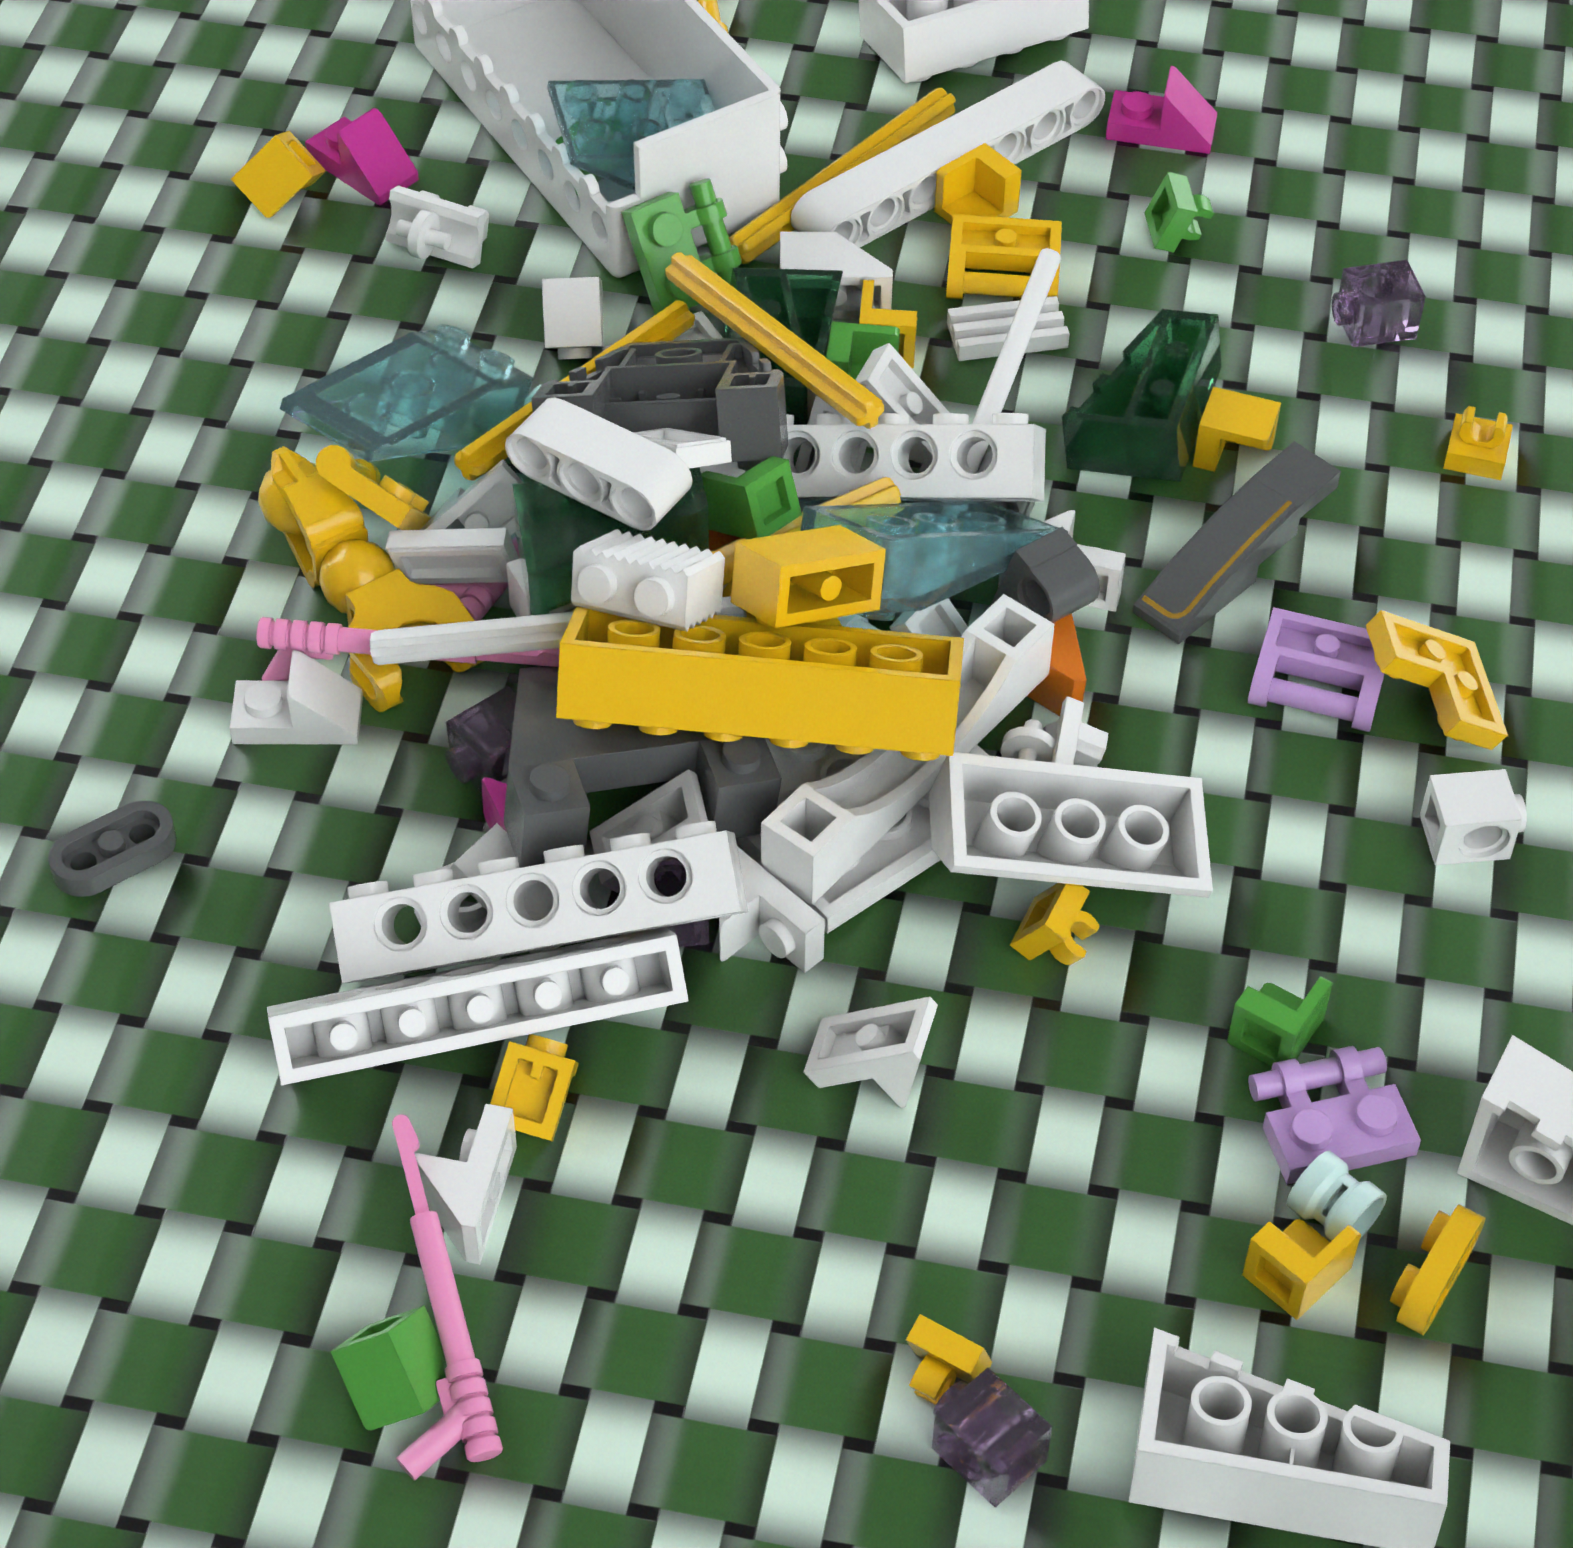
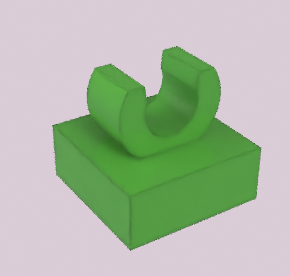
M1167 172L1144 212L1154 248L1173 253L1182 238L1185 240L1200 239L1202 234L1198 221L1194 220V217L1200 216L1212 219L1214 215L1210 199L1204 195H1193L1187 176Z

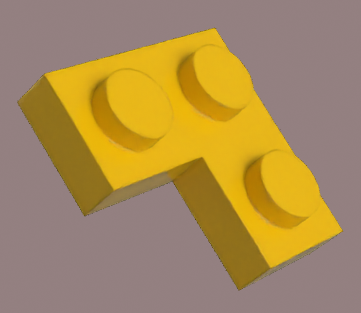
M1380 610L1365 625L1374 650L1375 661L1382 673L1395 679H1403L1429 688L1438 714L1437 721L1445 736L1489 750H1493L1508 736L1475 642Z

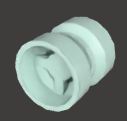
M1325 1151L1309 1164L1300 1175L1288 1195L1286 1204L1304 1220L1316 1219L1324 1226L1326 1237L1331 1241L1348 1225H1351L1361 1233V1239L1380 1215L1385 1206L1387 1195L1370 1181H1357L1349 1174L1347 1163L1333 1152Z

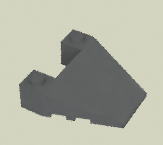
M743 337L628 343L595 359V372L587 375L586 367H578L569 371L570 381L559 382V380H550L542 384L531 398L533 412L547 398L556 397L631 432L672 428L726 437V440H730L732 462H737L738 468L743 470H750L770 456L783 458L788 447L783 372L779 369L772 370L771 361L767 358L760 359L759 351Z
M537 666L519 669L504 812V825L514 855L518 857L519 868L544 864L543 852L555 848L583 845L585 853L590 815V804L586 793L670 781L689 769L697 774L708 821H715L717 832L727 830L735 833V838L761 834V822L777 808L782 778L765 738L743 736L742 739L737 741L720 742L705 737L704 732L677 730L674 734L659 736L646 734L640 731L638 726L613 723L610 727L604 729L582 728L575 725L571 719L556 718L558 667Z

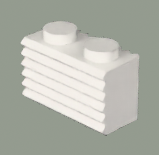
M616 529L579 546L573 551L571 602L574 606L688 632L689 627L694 628L696 624L700 625L702 621L706 622L708 618H713L714 614L719 615L722 608L725 557L720 551L712 554L709 549L701 552L697 546L689 549L686 543L678 547L675 541L667 544L663 538L655 541L652 536L644 539L641 534L633 537L630 531L622 534L619 529Z

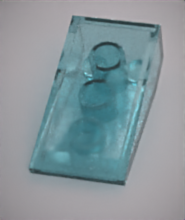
M441 324L438 325L436 330L410 332L282 399L280 410L367 462L466 447L524 406L534 378L514 367L515 360L507 354L496 350L482 349L470 342L471 335L455 326Z
M988 501L806 506L803 510L800 531L841 525L885 548L880 610L859 613L858 615L872 620L890 621L894 619L895 612L922 611L1005 572L1015 550L1059 527Z

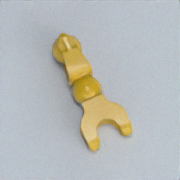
M285 446L272 452L271 470L265 473L259 489L258 503L268 523L286 536L288 544L308 584L312 588L321 586L327 602L341 613L347 614L348 628L384 630L475 621L452 591L435 585L414 583L399 568L395 570L389 554L376 543L368 541V530L364 526L363 515L356 502L346 493L322 478L318 474L314 463ZM349 653L350 678L353 684L362 689L363 696L376 711L384 712L404 702L400 695L403 680L402 670L398 663L377 665L369 654ZM477 660L476 664L444 662L455 672H464L484 661Z

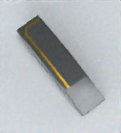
M1297 442L1291 443L1250 478L1178 551L1133 604V613L1177 644H1180L1256 582L1259 565L1297 535L1300 518L1338 488L1341 471Z

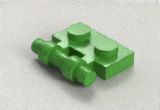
M709 178L689 185L695 205L686 209L683 208L679 193L667 192L621 211L655 315L676 300L687 303L688 309L699 304L666 277L665 268L671 264V256L678 252H682L685 256L692 255L735 289L743 286L738 268L742 263L738 246L731 245L723 221V218L727 216L723 199L716 198L711 179ZM702 225L710 252L699 256L691 229Z

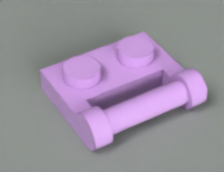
M1273 607L1247 703L1266 707L1267 702L1351 721V728L1370 732L1385 673L1380 671L1375 661L1374 650L1367 629ZM1275 672L1360 691L1359 698L1274 678Z

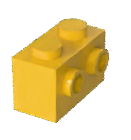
M841 525L735 541L730 602L755 616L757 623L774 628L880 610L886 549Z

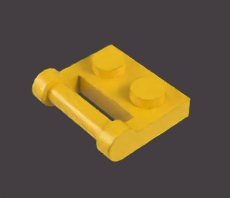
M953 214L946 298L963 299V294L1022 298L1030 276L967 272L965 268L1031 274L1042 249H1053L1060 254L1062 221ZM1060 264L1047 297L1057 296L1058 298Z
M329 445L318 453L316 469L322 478L401 530H421L431 519V516L423 512L429 504L428 500L387 475H384L381 480L380 472L373 463L364 459H354V456L347 449L338 445Z

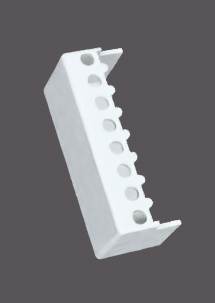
M410 0L416 48L612 276L621 278L640 270L621 211L667 192L679 193L683 208L686 209L695 205L689 185L709 178L711 179L716 198L723 199L727 216L723 218L727 233L731 234L780 201V174L787 170V158L780 145V131L788 126L787 113L780 101L781 89L697 0ZM615 116L634 146V167L612 169L597 182L593 174L584 175L572 162L570 149L565 143L557 144L555 141L579 119ZM702 225L691 229L696 247L707 243Z

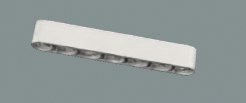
M1062 60L1054 62L808 191L795 204L790 219L791 225L798 232H837L860 248L935 207L936 173L940 167L983 143L988 144L1015 165L1093 122L1103 108L1105 91L1068 62Z

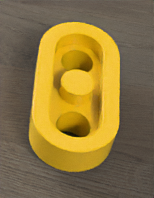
M1460 1204L1457 1205L1451 1216L1440 1210L1438 1211L1421 1244V1249L1429 1253L1420 1269L1410 1263L1406 1266L1391 1295L1390 1302L1400 1307L1396 1322L1421 1335L1427 1332L1466 1264L1482 1231L1485 1217Z

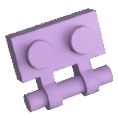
M1354 1046L1331 1050L1329 1058L1299 1064L1296 1059L1284 1060L1273 1063L1272 1070L1249 1075V1089L1255 1102L1278 1097L1283 1108L1266 1112L1263 1130L1286 1184L1296 1183L1309 1164L1325 1151H1331L1347 1163L1349 1170L1417 1155L1421 1139L1396 1084L1369 1089L1365 1081V1077L1383 1074L1387 1071L1386 1058L1380 1047L1357 1051ZM1336 1085L1340 1096L1311 1102L1306 1091Z

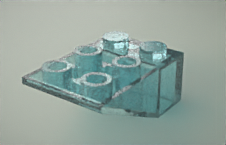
M704 79L548 81L547 84L570 164L635 191L633 142L715 111Z

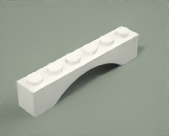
M1005 594L977 618L961 636V638H964L954 752L969 753L1049 675L1055 624ZM874 749L871 753L865 754L862 758L836 774L821 780L804 782L761 822V866L795 895L813 905L931 790L946 755H940L939 758L931 761H918L904 757L900 751Z

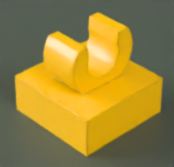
M1468 406L1463 414H1455L1443 469L1501 480L1513 425L1507 424L1508 418L1506 413L1499 412L1496 421L1474 417L1476 407Z
M1057 883L1035 896L1010 946L1028 960H1032L1050 950L1056 960L1065 965H1072L1084 958L1087 951L1073 940L1071 932L1081 940H1084L1096 933L1100 927L1091 914L1081 911L1090 891L1083 885Z
M919 1314L906 1338L913 1352L923 1358L909 1386L915 1389L914 1393L940 1408L947 1399L956 1377L979 1388L993 1363L985 1348Z

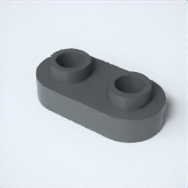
M135 801L61 836L52 845L48 855L49 866L56 886L64 893L72 896H91L162 862L173 852L177 841L172 816L168 809L159 803Z

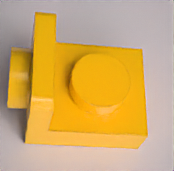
M534 1034L528 1035L525 1046L509 1041L490 1104L513 1108L515 1131L553 1142L572 1077H575L579 1065L575 1060L565 1058L568 1048L567 1044Z

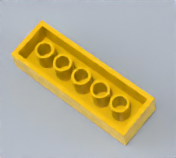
M576 606L559 645L556 718L571 719L575 725L586 729H604L610 727L612 723L638 726L640 731L650 735H671L676 733L677 730L704 732L705 737L720 742H733L742 739L743 736L769 738L772 744L784 748H800L811 742L835 745L837 750L848 754L861 755L871 753L874 749L900 751L901 755L912 760L931 761L939 758L940 755L953 756L964 638L811 623L774 628L757 623L755 618L715 614L713 618H708L706 622L702 621L700 625L696 624L694 628L689 627L688 632Z

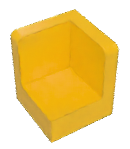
M289 130L275 135L231 180L265 217L270 218L281 210L300 190L313 185L326 170Z
M983 143L938 169L936 173L934 212L951 225L953 214L1008 218L1018 212L1022 170L988 144Z
M863 279L859 324L899 328V354L911 368H914L917 311L874 309V280Z
M1213 386L1198 428L1193 467L1215 472L1226 441L1266 451L1271 450L1275 440L1281 402Z
M1301 1219L1293 1221L1283 1232L1269 1221L1250 1240L1242 1276L1294 1319L1298 1320L1352 1268L1361 1233L1351 1225H1348L1330 1242Z

